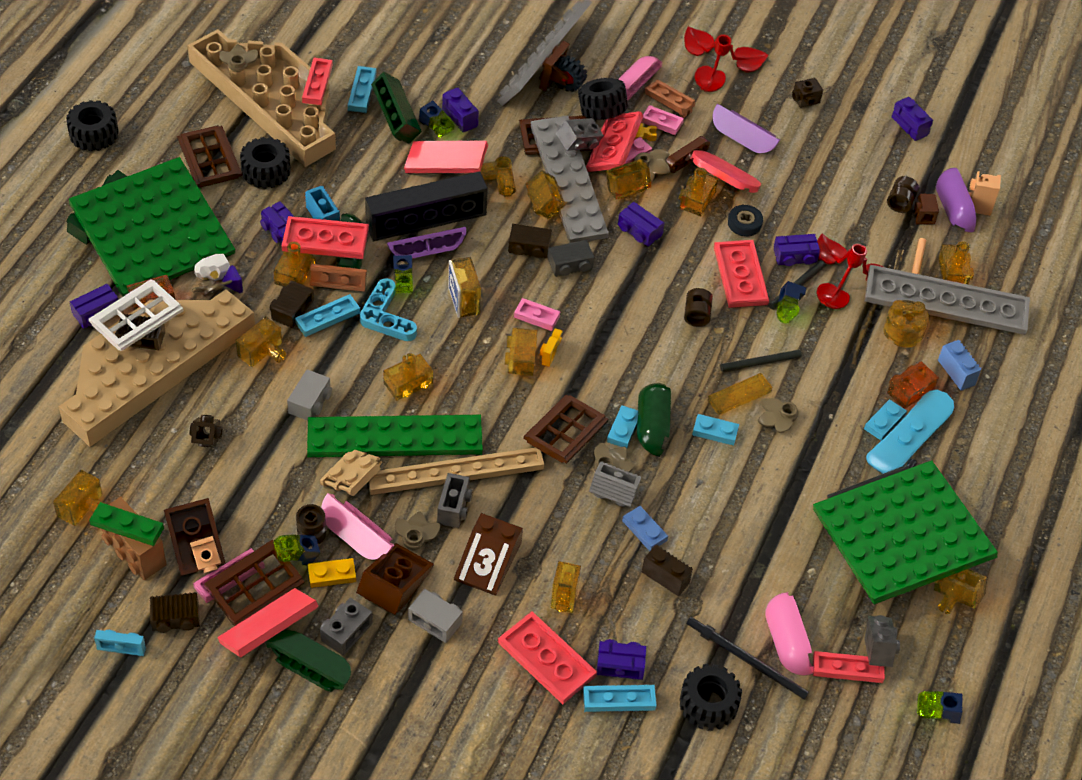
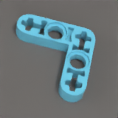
M387 278L380 280L361 310V325L403 341L414 340L417 336V326L413 321L385 312L395 296V282ZM379 300L383 302L380 306L373 305L374 301ZM388 321L394 323L391 327H385L383 324Z

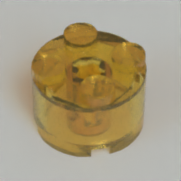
M894 301L889 308L883 328L886 338L893 340V344L905 348L914 347L918 342L922 341L929 323V314L925 309V305L919 301Z

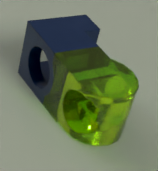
M434 101L420 108L418 121L422 125H428L438 137H443L454 130L455 126L452 119Z
M412 255L393 256L396 293H413ZM406 261L408 264H398V262Z
M787 281L781 288L777 306V318L780 322L790 323L799 314L798 301L805 295L807 287Z
M282 535L273 542L278 560L282 562L291 560L301 561L302 565L308 566L320 554L316 536Z
M940 691L921 692L917 695V714L920 717L929 719H950V723L960 724L963 694Z

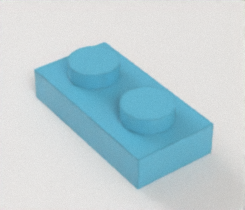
M889 399L865 424L864 430L882 441L905 417L907 410Z
M621 405L607 437L608 443L628 448L637 427L638 410Z
M698 414L692 435L734 446L739 424Z
M96 630L94 640L97 650L144 656L146 646L143 636L136 633H117L113 630Z

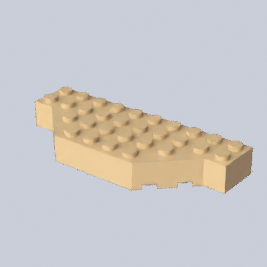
M217 29L187 45L189 62L273 137L274 140L279 139L281 143L284 142L289 149V153L304 167L336 150L335 133L326 125L330 105L329 83L326 87L322 105L302 103V95L311 67L283 43L275 42L274 45H265L263 41L249 40L248 43H238L237 40L227 38ZM239 44L246 52L257 49L258 57L255 62L248 64L245 70L236 72L232 71L228 64L220 60V51L230 52Z
M225 289L211 300H176L184 311L164 323L165 334L160 350L127 347L120 351L102 334H99L83 345L76 394L59 406L62 422L91 447L256 328L254 312ZM149 300L144 305L146 306L154 300ZM162 301L149 310L156 315L169 306ZM140 307L137 308L136 310H134V311L131 312L130 314H134L135 312H137V311L140 310L141 308H140ZM146 312L140 315L142 317H150Z

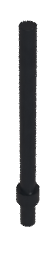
M692 616L688 619L686 624L701 633L700 636L704 639L717 643L805 700L808 696L809 691L715 632V628L708 624L704 625Z

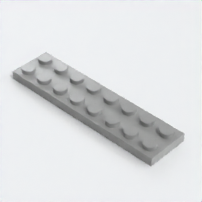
M590 0L577 1L572 7L573 10L569 9L562 16L563 21L559 20L554 26L555 31L551 30L545 37L546 42L542 41L537 46V51H534L528 57L527 63L525 62L518 69L519 75L515 74L509 80V86L506 85L500 91L501 97L497 102L501 106L506 104L524 87L542 65L546 57L551 54L554 47L560 43L592 3Z
M561 116L531 121V129L569 243L608 238L609 233L580 150L567 151L556 134L565 120H569V117Z
M870 264L865 302L1024 335L1028 330L1030 297Z

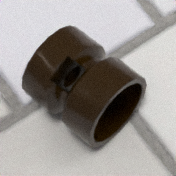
M898 177L887 198V204L890 209L898 213L908 212L919 191V184L911 177Z
M694 288L688 291L684 320L687 324L694 327H703L709 324L713 300L711 292L703 288Z
M315 504L302 506L296 513L297 536H316L319 545L326 538L325 512L320 506Z

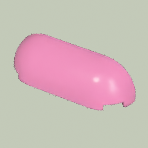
M653 56L642 57L619 78V80L625 83L627 101L662 67V61Z
M327 493L321 508L325 512L326 526L367 559H378L383 553L388 554L394 547V544L390 543L392 538L349 502L345 501L343 504L335 498V495Z
M788 592L778 594L768 603L765 615L780 662L787 670L794 674L811 675L813 674V666L810 664L808 654L812 653L796 601L793 595L789 596Z

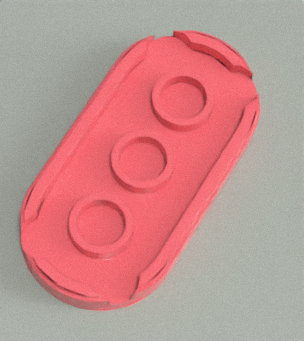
M694 150L691 160L703 170L740 190L748 188L750 193L758 192L761 183L750 174L711 153L701 150Z

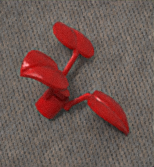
M690 26L686 29L684 44L689 53L701 56L704 52L709 53L715 47L717 58L714 67L701 66L694 75L697 85L706 92L717 91L724 85L726 75L723 71L716 69L720 57L727 55L729 50L732 59L737 60V67L745 72L758 70L768 58V54L750 47H739L733 51L731 38L728 35H719L714 42V38L705 31L697 30Z
M822 233L817 240L820 248L818 258L830 265L835 262L841 264L847 259L849 266L838 287L831 283H822L818 286L816 295L825 306L831 309H841L850 300V295L846 291L841 290L851 269L862 265L863 274L867 275V281L870 264L883 266L874 263L866 265L868 259L865 258L867 254L865 246L854 244L847 252L841 244L827 238Z

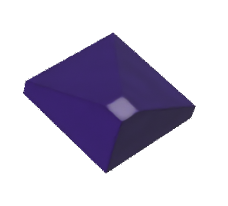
M232 265L226 272L222 282L232 280L230 284L225 286L238 293H243L242 278L235 266Z

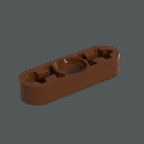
M700 136L671 154L666 159L670 172L676 173L693 162L691 156L694 150L707 152L710 142L703 136Z

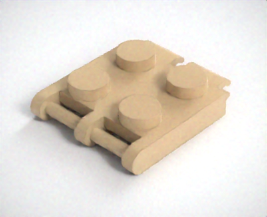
M358 450L348 452L321 478L320 485L325 487L329 485L336 491L343 490L349 495L354 496L381 469V458L370 454L367 455V453Z

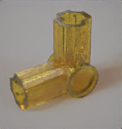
M501 156L495 162L482 164L480 173L483 179H497L500 195L509 197L516 192L512 161L509 157Z

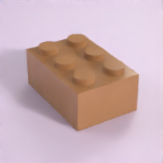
M122 497L109 504L137 514ZM102 529L103 534L101 537L108 546L112 545L119 559L122 561L125 559L129 563L128 566L134 575L139 574L143 580H146L167 565L163 543L160 538H158L154 546Z

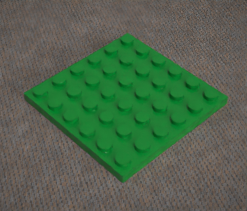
M180 157L69 198L72 210L122 297L150 279L154 280L157 284H161L191 272L195 269V265L203 258L215 254H224L225 257L235 254L233 244Z
M932 460L813 504L814 512L874 605L998 557V551Z

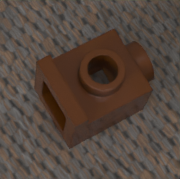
M920 194L917 197L918 202L914 204V212L917 214L915 223L935 225L939 214L936 194Z

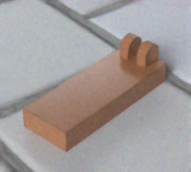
M660 80L645 88L646 95L678 112L682 118L692 113V108L695 107L694 99Z
M320 264L311 265L310 286L362 292L366 290L367 270Z

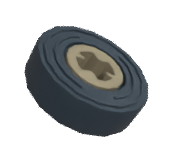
M743 204L731 209L728 215V226L737 235L753 236L763 226V215L756 207Z

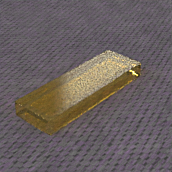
M759 373L709 395L707 400L717 414L720 415L772 392L773 387L763 374Z

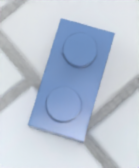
M641 506L623 516V523L649 551L655 545L660 546L668 540V535Z

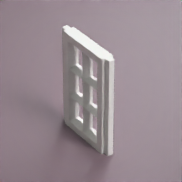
M150 279L89 318V322L114 347L123 351L184 310L171 295L154 280ZM152 292L159 296L146 306L139 301ZM162 301L169 306L156 315L149 310ZM134 303L141 308L129 317L122 313L123 310ZM145 312L151 317L138 327L131 322ZM116 315L123 319V321L110 329L103 324ZM126 324L133 329L121 338L114 334L115 331Z

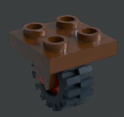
M564 40L559 46L554 47L550 58L546 57L542 67H544V70L539 77V80H541L539 88L545 92L553 82H556L557 86L561 85L560 88L562 90L565 88L567 92L569 90L574 92L580 88L587 78V70L584 69L585 66L583 64L580 65L581 61H575V57L570 59V56H567L570 44Z

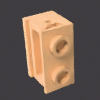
M977 171L976 178L971 179L969 189L971 192H969L977 214L991 216L1000 191L1001 175L983 174L979 177L980 171Z

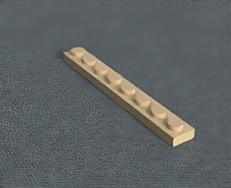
M528 448L379 470L368 481L370 495L442 485L445 484L448 473L470 477V480L544 470V461L539 449Z

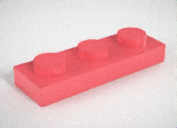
M313 58L302 95V103L322 105L333 66L332 60Z
M814 651L813 676L876 683L884 682V666L869 665L868 656Z

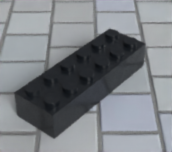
M479 171L365 197L366 224H369L371 239L374 242L486 216L488 192L486 183Z

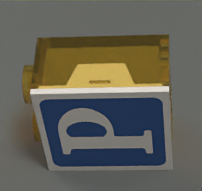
M466 257L449 260L448 288L457 317L461 318L480 314L481 286L472 258Z

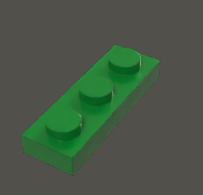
M102 502L99 503L89 519L92 526L151 546L155 545L164 530L162 522Z

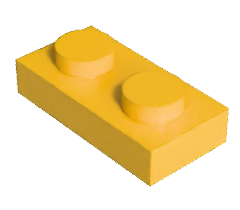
M353 558L308 564L311 588L356 582Z

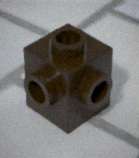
M816 78L795 82L792 98L800 108L820 104L823 88Z
M201 415V417H198L191 423L189 434L192 436L191 443H197L200 447H211V445L218 442V439L222 438L223 433L220 420L214 419L213 415ZM205 427H210V433L206 432Z

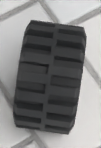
M599 78L583 84L578 90L581 113L586 118H593V120L610 119L621 115L627 110L626 88L622 80Z
M93 100L83 101L68 111L69 114L66 116L70 141L74 143L75 147H80L81 150L100 151L102 148H108L109 144L112 145L115 142L114 140H117L119 130L116 113L107 103H101L98 100L96 102Z
M260 137V139H252V142H247L246 146L242 147V152H240L241 170L245 181L247 180L248 184H254V187L267 189V187L274 188L275 185L280 186L283 184L282 181H287L288 176L291 174L289 149L284 142L281 143L279 139L274 140L273 137Z
M703 664L702 668L697 666L693 672L690 671L687 674L681 690L680 709L684 710L683 716L685 718H690L689 723L692 725L698 724L700 729H703V726L708 727V730L712 731L714 727H717L719 730L723 728L724 724L726 726L731 724L732 719L734 720L737 715L742 696L741 684L739 680H735L736 675L733 672L729 674L727 668L723 667L720 669L716 664H713V667ZM705 691L714 692L721 697L722 701L718 703L707 702L700 697L699 693Z

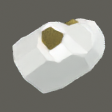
M215 254L200 260L195 265L194 271L196 277L201 280L217 281L224 278L230 265L224 254Z

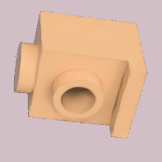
M213 536L191 542L190 545L198 570H203L204 574L218 570L217 566L221 565V561ZM208 551L211 556L209 559H203L202 553Z

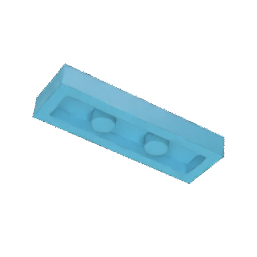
M357 67L348 102V111L367 113L373 90L371 83L375 81L376 68Z
M351 294L296 317L295 323L303 335L307 337L359 314L360 307Z
M655 685L583 687L584 712L656 711Z

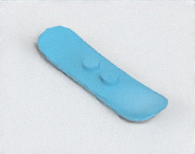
M939 390L925 393L902 421L867 454L866 460L868 464L882 474L904 466L953 413L954 401L951 397Z

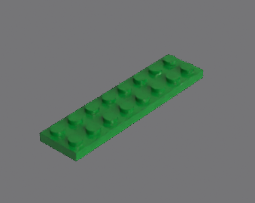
M481 414L308 417L307 457H343L346 453L353 450L374 456L482 455Z

